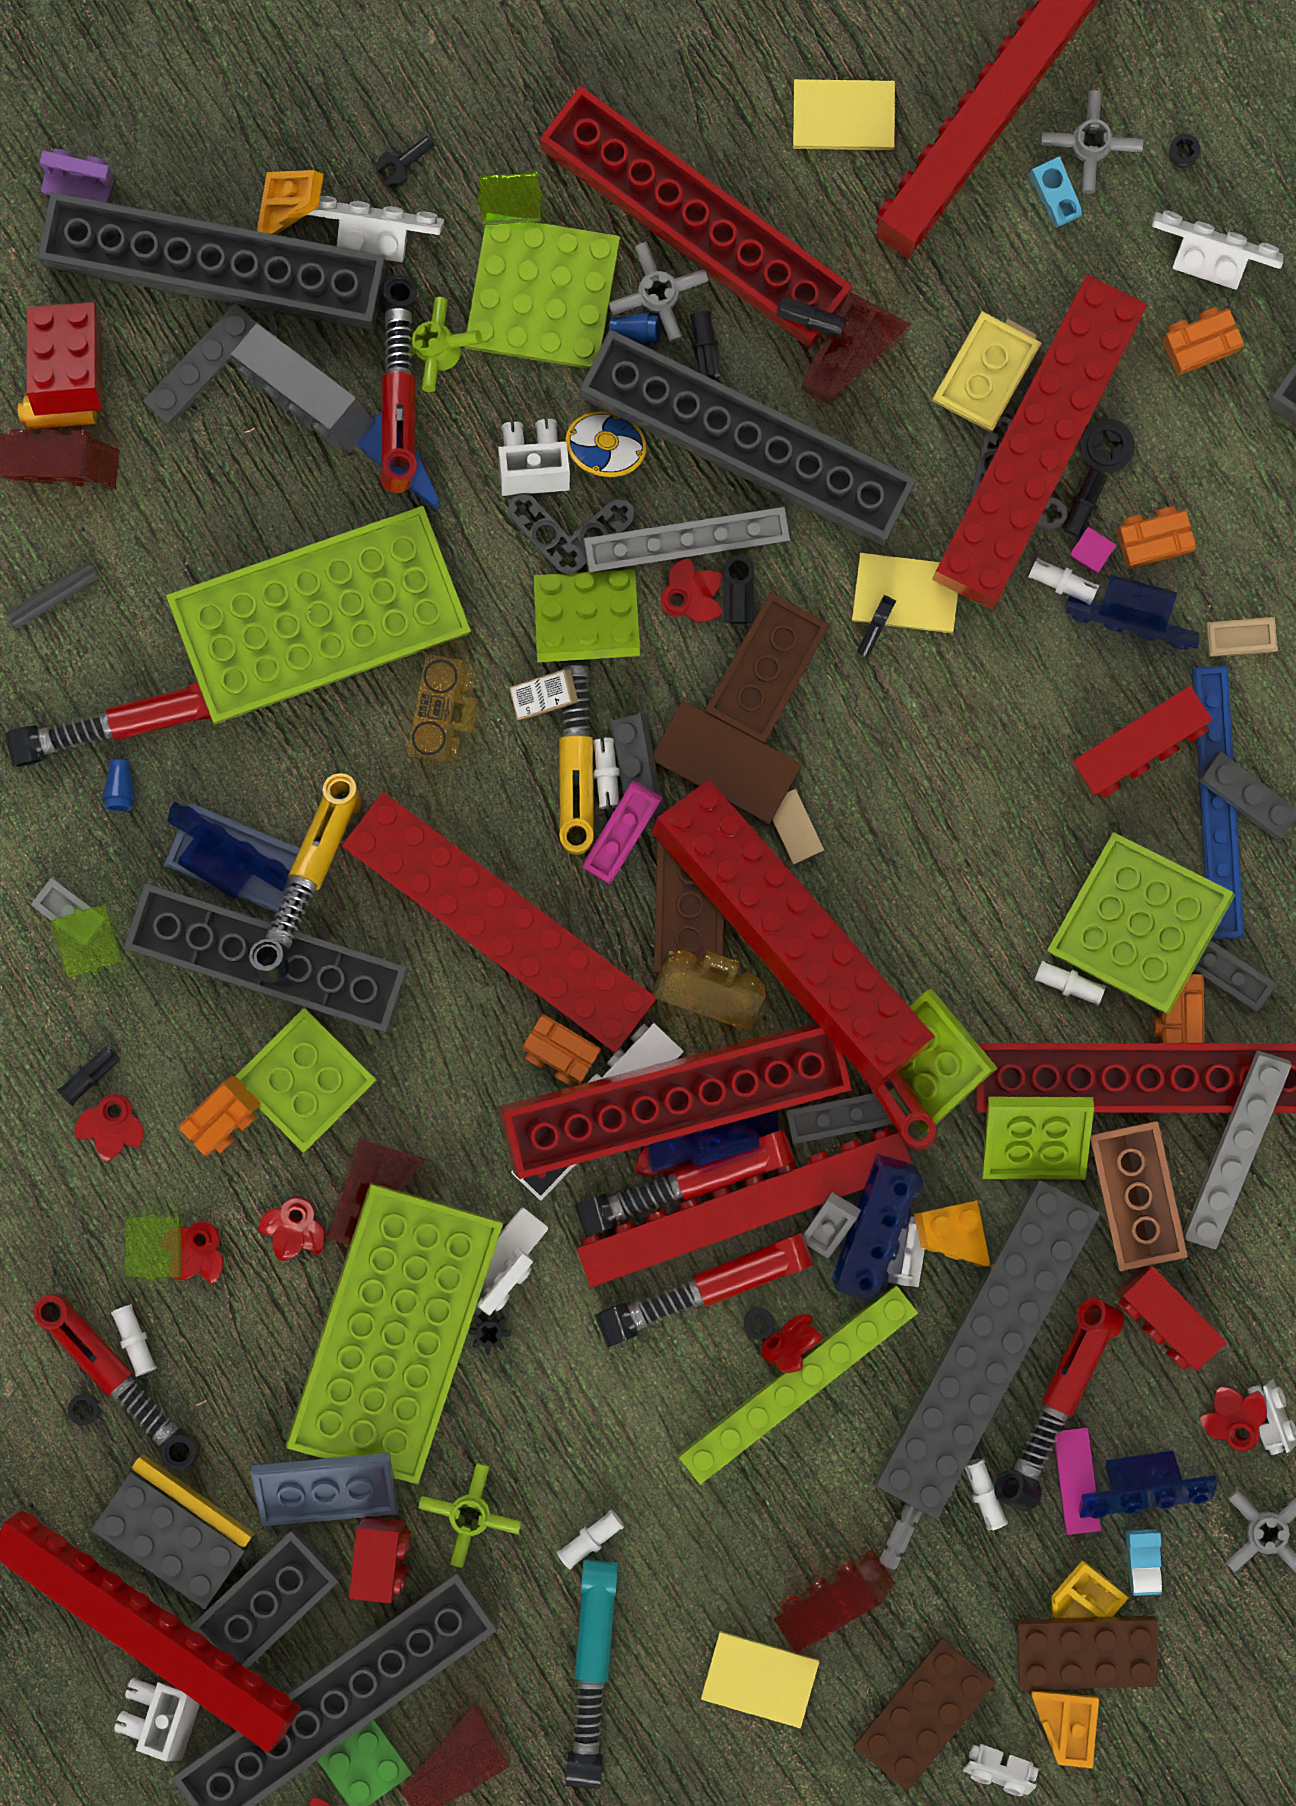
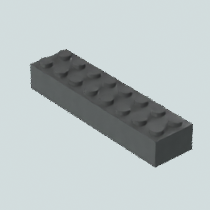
M147 883L144 884L124 949L389 1034L410 968L294 931L292 934L294 939H291L292 943L289 948L288 961L290 967L288 974L279 982L265 983L260 980L251 965L249 953L252 946L259 940L264 939L267 931L272 929L271 923ZM268 957L263 961L262 965L268 966L273 964L277 957Z

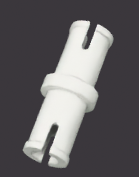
M1037 557L1028 576L1055 588V592L1060 595L1064 592L1086 602L1088 605H1091L1100 586L1072 574L1073 570L1067 567L1063 570L1041 560L1039 557Z
M604 738V745L601 739L593 740L596 764L593 778L597 779L600 809H610L609 799L612 808H617L620 803L617 777L620 776V769L616 768L615 741L613 738Z
M1045 961L1041 962L1034 980L1063 991L1062 995L1069 997L1071 994L1092 1002L1099 1006L1106 985H1101L1079 976L1078 971L1072 969L1069 972L1045 963Z
M132 1304L111 1312L123 1340L120 1342L122 1349L126 1348L135 1376L137 1377L157 1369L145 1341L148 1339L146 1332L142 1333Z
M984 1458L969 1461L965 1470L974 1491L971 1496L973 1501L979 1504L987 1530H995L1007 1525L1008 1520L1004 1515L1000 1501L995 1496L994 1486Z
M611 1509L591 1527L587 1528L585 1526L581 1529L580 1535L563 1549L557 1551V1554L568 1569H572L575 1564L592 1551L598 1552L602 1548V1543L625 1526L618 1515Z

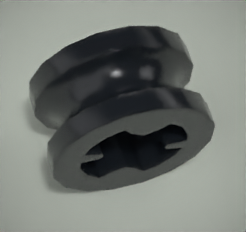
M1181 134L1175 137L1169 148L1168 155L1170 161L1179 168L1191 167L1198 159L1200 153L1199 141L1190 134ZM1181 144L1183 148L1184 144L1191 147L1189 152L1191 157H1187V154H1185L1184 158L1178 156L1179 148L1177 146Z
M763 1308L750 1310L744 1318L746 1333L755 1339L768 1337L774 1329L772 1314ZM758 1314H763L766 1316L765 1323L768 1325V1328L764 1332L759 1329L760 1333H755L752 1331L753 1324L750 1322V1318L753 1315H756L758 1318Z
M81 1394L74 1397L68 1405L69 1418L78 1425L93 1423L100 1414L98 1400L90 1394ZM80 1400H86V1404L89 1406L93 1405V1414H88L89 1419H83L81 1414L75 1413V1406H80Z

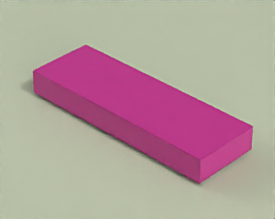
M633 780L581 867L611 884L663 797Z
M1088 1427L1061 1429V1433L1055 1435L1057 1442L1054 1443L1065 1533L1066 1535L1101 1531Z

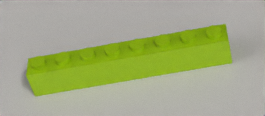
M893 1284L802 1356V1370L792 1373H780L679 1453V1459L701 1485L907 1323L918 1312L898 1286Z

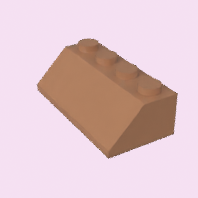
M1158 1121L1091 1135L1090 1139L1119 1271L1187 1258Z

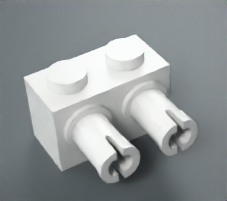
M544 419L538 420L535 423L538 444L524 445V428L521 422H514V432L511 431V422L502 425L504 446L498 447L502 496L569 490L570 470L566 441L558 442L556 420L548 419V429L545 428Z
M133 1677L128 1687L136 1690H126V1698L150 1707L146 1719L122 1711L117 1720L123 1723L115 1724V1732L138 1739L136 1751L166 1762L181 1761L200 1704L169 1682H157L155 1686Z

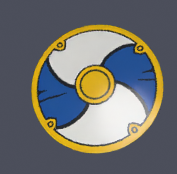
M599 411L585 414L570 425L566 434L567 451L571 459L580 468L594 475L603 477L626 475L634 471L642 463L646 454V441L639 427L610 412Z

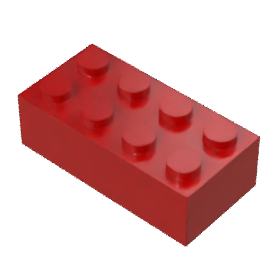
M1188 686L1077 757L1071 764L1092 797L1094 798L1100 794L1104 799L1122 787L1119 781L1129 775L1131 780H1134L1150 770L1151 767L1148 762L1158 757L1162 762L1180 750L1177 745L1179 742L1187 738L1192 743L1210 731L1207 725L1213 719L1192 687Z

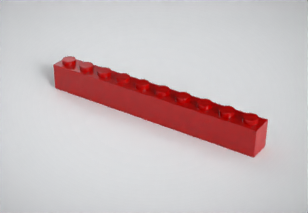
M891 1127L873 1133V1141L861 1145L859 1139L840 1145V1153L828 1156L827 1151H823L807 1157L809 1164L796 1168L793 1162L776 1168L777 1175L764 1180L762 1174L743 1180L745 1187L735 1191H731L729 1185L710 1192L712 1196L710 1200L699 1203L696 1197L679 1203L680 1210L667 1215L666 1210L663 1209L646 1215L648 1222L634 1226L633 1221H629L613 1227L615 1234L602 1238L600 1232L581 1239L583 1246L577 1247V1252L589 1286L592 1288L824 1204L831 1192L839 1197H843L915 1171L906 1144L899 1132L893 1133Z
M21 1510L5 1521L0 1530V1562L267 1753L284 1738L301 1708L287 1694L277 1691L263 1681L260 1675L249 1671L235 1661L229 1653L223 1652L212 1645L202 1634L188 1628L174 1614L164 1611L150 1601L147 1595L136 1591L123 1582L120 1576L109 1572L99 1565L93 1557L75 1548L62 1535L54 1533L40 1523L35 1516Z

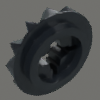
M1101 419L1089 425L1084 431L1080 443V453L1086 465L1106 473H1114L1124 468L1131 460L1135 448L1134 438L1130 430L1123 423L1113 419ZM1103 433L1109 443H1121L1111 450L1110 460L1108 455L1106 456L1105 451L1094 450L1102 444Z

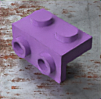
M54 149L53 153L42 150L39 164L45 171L41 187L43 194L51 195V192L106 203L109 202L115 176L110 167L106 165V161L87 156L86 160L73 158L72 153L62 149Z

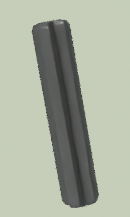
M87 562L7 612L8 619L15 628H20L98 580L100 576L97 569L91 562Z

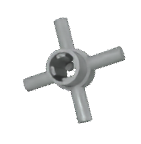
M1097 90L1088 92L1086 122L1079 125L1073 134L1041 132L1040 145L1072 147L1075 156L1084 162L1082 192L1087 194L1095 193L1097 162L1103 160L1110 150L1141 153L1143 150V139L1112 137L1108 125L1100 120L1102 92ZM1087 134L1095 135L1094 142L1101 144L1100 148L1098 146L1087 147L1084 144L1088 137Z
M647 242L635 246L645 276L640 282L637 293L609 303L611 313L616 315L643 305L651 313L660 315L669 342L677 341L682 338L672 308L677 302L680 291L708 282L706 271L701 269L674 279L670 274L657 270ZM660 284L666 286V290L664 291L665 298L658 301V296L656 294L649 295L648 289L659 287Z
M1238 1489L1232 1492L1228 1499L1249 1521L1246 1530L1248 1542L1225 1562L1226 1565L1235 1573L1258 1551L1265 1554L1277 1553L1296 1574V1553L1287 1544L1290 1535L1287 1524L1296 1517V1498L1279 1514L1269 1511L1259 1513ZM1264 1524L1270 1528L1275 1527L1278 1530L1277 1536L1273 1535L1266 1543L1261 1541L1264 1532L1260 1528Z

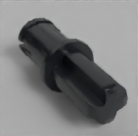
M786 297L781 299L777 309V316L804 325L807 331L812 328L836 336V338L840 337L846 317H840L818 309L817 304H814V307Z
M700 311L692 313L690 320L695 342L692 345V350H696L699 373L711 379H716L720 375L716 353L718 341L714 340L711 312Z
M1095 469L1088 472L1078 496H1073L1072 498L1074 503L1061 529L1081 538L1092 511H1096L1098 508L1095 504L1107 480V476L1104 473Z
M104 1047L85 1066L80 1065L78 1067L79 1071L61 1088L57 1089L59 1094L73 1106L93 1085L97 1087L99 1085L98 1081L120 1061L118 1054L111 1047Z

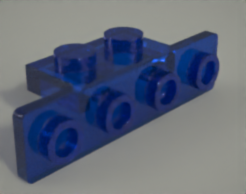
M1111 574L1101 605L1094 603L1088 605L1086 602L1073 597H1068L1066 613L1071 614L1073 619L1080 622L1088 623L1093 620L1104 623V627L1113 631L1130 630L1137 632L1136 635L1142 639L1155 641L1156 638L1169 641L1171 646L1182 650H1188L1189 647L1197 649L1200 643L1198 632L1168 624L1177 597V593L1174 591Z
M177 802L172 804L167 818L168 823L193 837V840L179 857L178 865L234 899H237L253 875L280 891L286 888L290 871L280 861L269 859L262 855L252 844L236 839L228 834L221 825L210 823L200 817L193 808L182 806Z
M776 1110L647 1145L649 1167L652 1171H657L692 1160L696 1167L760 1147V1137L779 1131L778 1112Z
M1174 1451L1106 1460L1105 1469L1112 1490L1083 1494L1078 1512L1080 1518L1091 1517L1098 1519L1108 1514L1121 1512L1133 1514L1148 1508L1158 1507L1167 1509L1175 1504L1189 1502L1201 1504L1214 1497L1217 1479L1215 1475L1182 1480Z

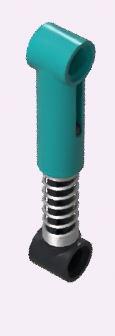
M584 1560L582 1596L574 1678L579 1680L577 1688L580 1689V1695L576 1697L580 1699L579 1705H576L579 1708V1712L575 1715L578 1718V1724L574 1725L577 1727V1733L573 1734L576 1740L573 1741V1750L568 1751L566 1787L600 1789L603 1754L599 1753L600 1740L597 1738V1735L601 1733L598 1726L602 1723L599 1719V1716L602 1715L600 1706L603 1705L600 1697L604 1695L601 1691L604 1688V1682L609 1681L618 1562Z

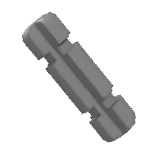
M908 1503L904 1504L900 1513L902 1518L897 1520L887 1541L888 1548L883 1550L879 1559L880 1563L889 1569L895 1570L901 1560L900 1553H904L915 1530L913 1525L915 1522L918 1523L922 1514L921 1510Z

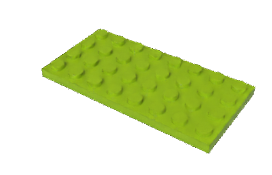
M424 506L166 595L213 725L471 633Z
M370 1183L285 1444L287 1449L323 1459L390 1453L394 1478L418 1485L503 1226L502 1221Z

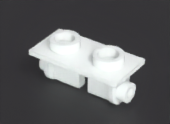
M895 1214L885 1282L919 1287L925 1249L920 1246L916 1221L913 1216Z
M1274 1379L1263 1386V1391L1261 1385L1248 1388L1249 1394L1259 1391L1266 1402L1269 1422L1259 1427L1265 1450L1269 1449L1270 1454L1275 1455L1284 1451V1445L1286 1453L1290 1452L1296 1446V1426L1292 1420L1287 1418L1284 1409L1286 1407V1398L1283 1390L1280 1387H1276Z
M983 1744L979 1746L972 1745L969 1758L973 1759L974 1762L970 1761L963 1768V1772L971 1774V1779L982 1784H991V1782L1004 1786L1003 1790L1015 1796L1028 1795L1036 1788V1784L1029 1782V1780L1035 1782L1039 1771L1038 1768L1033 1767L1032 1762L1009 1755L1006 1766H1003L1000 1763L1004 1752Z

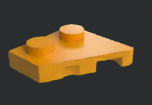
M315 170L267 172L257 231L276 235L318 208L324 174Z
M978 1201L965 1202L914 1214L921 1248L931 1252H941L946 1257L955 1260L962 1259L974 1263L976 1267L991 1266Z
M1031 1690V1697L1057 1764L1093 1768L1099 1706L1098 1696Z

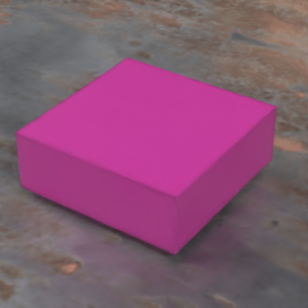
M1087 527L1068 557L1093 573L1098 574L1116 547V544L1090 527Z

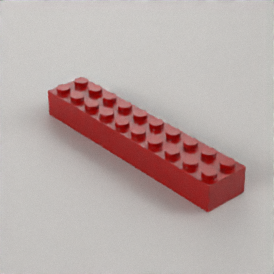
M1038 0L1033 7L1034 10L1027 8L1017 23L1018 28L1014 33V37L1008 35L998 48L997 52L999 54L994 60L995 63L988 62L977 77L979 81L974 87V92L968 89L960 99L955 118L953 119L951 116H948L937 132L939 135L935 140V145L933 146L930 143L926 145L917 159L919 162L915 167L916 171L914 173L910 170L907 171L897 186L899 189L895 195L896 198L893 200L889 197L878 211L879 217L875 223L878 224L876 236L907 259L911 257L1099 0Z
M581 85L539 138L540 148L544 153L701 269H705L709 275L809 349H811L823 332L812 328L807 331L804 325L778 317L777 309L781 299L786 297L814 307V304H817L818 309L836 315L851 296L852 285Z
M1086 274L932 578L933 581L991 610L994 609L1148 304Z
M710 779L657 817L652 834L875 1090L928 1048L935 1037Z
M385 792L381 793L342 845L344 849L614 1053L622 1047L657 1000L654 995Z
M815 1022L505 1104L497 1108L513 1173L519 1179L847 1092L852 1090L843 1052Z
M977 1043L997 1069L974 1090V1112H987L988 1097H1093L1094 1113H1232L1255 1054L1259 1050L1291 1062V1069L1273 1113H1296V1044Z

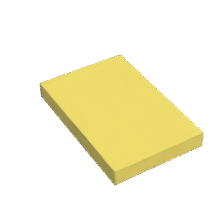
M794 79L793 149L894 150L895 81Z
M982 311L934 395L932 402L992 433L1041 347V342Z
M860 553L852 621L871 623L883 596L886 595L896 600L885 623L886 626L953 633L958 593L932 580L940 562Z
M719 1631L701 1700L801 1728L819 1665V1659Z

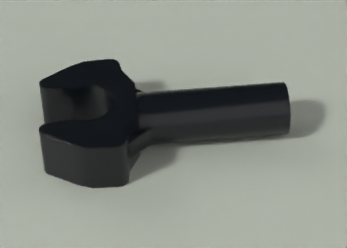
M426 135L401 155H392L386 151L378 159L375 167L376 172L379 174L389 166L396 167V173L386 180V184L388 187L401 186L408 181L406 175L407 167L435 145L430 137Z
M886 595L883 596L857 649L860 655L870 656L896 600Z

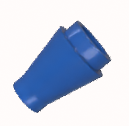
M651 312L611 317L609 330L611 329L639 344L649 346L650 343H658L660 317L652 315Z
M121 759L110 761V769L102 796V801L105 802V809L118 812L132 810V803L136 802L130 761Z

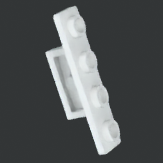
M320 196L318 208L307 214L339 220L337 247L384 255L386 260L403 262L405 259L408 230L440 235L444 227V219L437 218V215L431 212L422 211L417 212V214L403 213V209L393 206H387L383 209L370 208V204L361 201H353L350 204L338 203L335 198L329 196Z
M1164 211L1163 214L1155 212L1152 227L1183 237L1172 269L1237 290L1248 259L1278 269L1282 267L1283 254L1274 245L1260 243L1258 246L1246 242L1247 238L1238 233L1228 232L1225 235L1214 231L1215 228L1210 224L1200 221L1192 224L1183 221L1182 216L1171 211Z
M523 1207L519 1209L499 1235L471 1324L475 1320L474 1316L479 1315L482 1310L489 1316L494 1310L499 1311L510 1297L508 1292L516 1283L521 1284L531 1272L530 1265L533 1261L528 1254L547 1232L548 1227Z

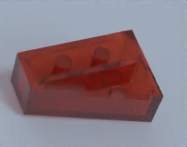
M852 292L849 294L838 315L846 317L840 337L836 338V336L827 335L802 381L801 390L829 405L833 404L907 335L911 326L910 323Z
M11 429L10 434H0L1 478L9 481L42 484L73 482L72 485L84 487V482H93L104 486L105 489L116 490L119 449L92 438L91 432L71 430V435H61L59 431L43 429L40 431V435H31V432L28 430Z
M356 1137L326 1233L327 1238L350 1245L370 1183L402 1192L425 1158Z
M871 1548L855 1560H849L838 1567L835 1573L828 1578L821 1577L807 1587L808 1591L798 1597L795 1593L779 1604L780 1611L773 1619L797 1654L880 1605L895 1582L886 1568L880 1563L873 1548Z
M477 1699L413 1771L412 1775L405 1780L401 1791L410 1806H444L509 1768L511 1759Z

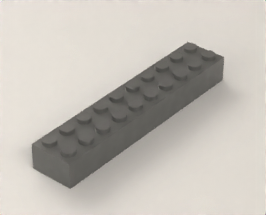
M51 192L38 253V259L44 268L226 303H236L237 305L375 331L388 267L384 255Z
M611 329L580 388L581 399L883 547L916 482L915 478Z
M1035 1179L990 1264L991 1266L988 1267L874 1481L878 1488L938 1520L1098 1220L1100 1212L1047 1183Z
M457 1569L287 1691L285 1694L301 1708L284 1738L270 1752L267 1753L237 1730H233L177 1770L172 1780L190 1806H254L497 1631L499 1624L461 1570Z

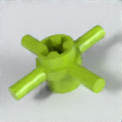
M444 297L435 298L432 320L418 326L413 333L412 341L409 342V345L412 347L409 354H417L425 362L422 390L425 392L435 391L438 370H448L458 362L461 355L460 347L482 343V334L479 330L452 334L444 326L448 300Z
M476 1463L469 1493L460 1496L453 1503L421 1495L418 1509L449 1517L451 1526L458 1533L450 1565L460 1568L464 1567L471 1536L480 1534L486 1527L516 1535L519 1534L522 1521L491 1514L488 1503L482 1498L490 1467L488 1465ZM462 1508H476L480 1513L479 1519H474L472 1525L466 1524L465 1516L460 1514Z

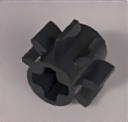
M493 1312L490 1316L488 1315V1317L483 1319L475 1315L474 1319L477 1323V1328L471 1327L468 1330V1334L476 1335L477 1337L472 1347L476 1348L481 1344L485 1347L487 1355L490 1354L491 1347L496 1345L499 1349L503 1350L502 1337L511 1336V1331L502 1329V1325L506 1322V1317L503 1316L497 1320L493 1318ZM485 1325L488 1328L497 1327L495 1330L496 1338L492 1339L490 1336L483 1338L482 1327Z

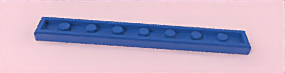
M1228 666L1192 669L1193 690L1213 719L1207 725L1210 731L1196 740L1198 778L1216 752L1221 751L1233 760ZM1199 782L1204 877L1235 894L1211 939L1244 938L1237 811Z

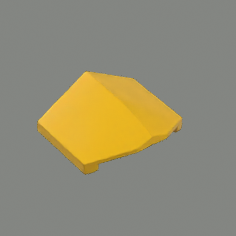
M1082 1560L1053 1593L1052 1616L1055 1618L1113 1617L1129 1597L1095 1567Z

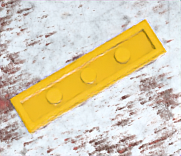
M143 1454L138 1457L133 1464L132 1470L239 1546L245 1547L255 1535L249 1528Z

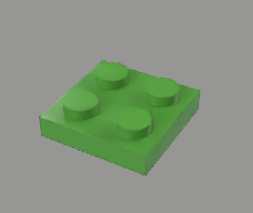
M376 1718L317 1760L349 1806L371 1805L413 1773V1770Z

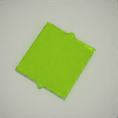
M538 172L479 177L480 196L477 198V204L481 206L482 226L541 221L540 201L543 200V195L539 192Z
M105 904L84 911L76 909L74 914L50 920L67 978L90 971L98 973L100 968L122 962Z
M155 1213L150 1214L149 1217H126L125 1277H148L151 1281L156 1280L157 1277H181V1217H158Z

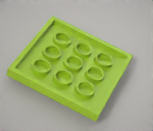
M487 214L467 332L479 330L482 334V343L465 346V349L590 369L603 344L620 236Z
M1113 832L1047 951L1049 954L1169 1015L1234 899L1235 894Z

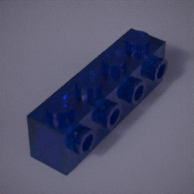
M876 1154L857 1206L861 1212L848 1231L832 1275V1281L837 1291L876 1302L879 1291L883 1292L885 1290L889 1277L887 1272L891 1260H895L898 1255L900 1233L902 1229H906L909 1225L912 1200L914 1197L917 1198L923 1185V1178H921V1174L915 1164Z

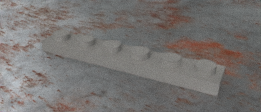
M785 507L583 538L588 572L790 541Z
M1257 1050L1184 1228V1240L1217 1249L1292 1064L1289 1060Z

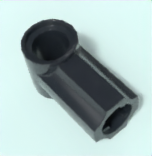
M732 556L725 563L723 570V623H753L754 565L746 556ZM741 563L746 566L748 576L744 580H734L730 576L729 568L733 564Z

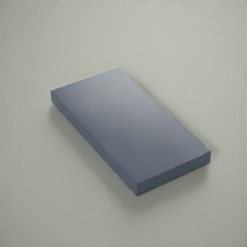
M190 803L164 866L278 913L280 912L278 906L283 904L282 898L287 896L286 889L291 887L288 875L300 848Z
M390 1453L252 1465L251 1475L261 1527L398 1514L399 1505Z

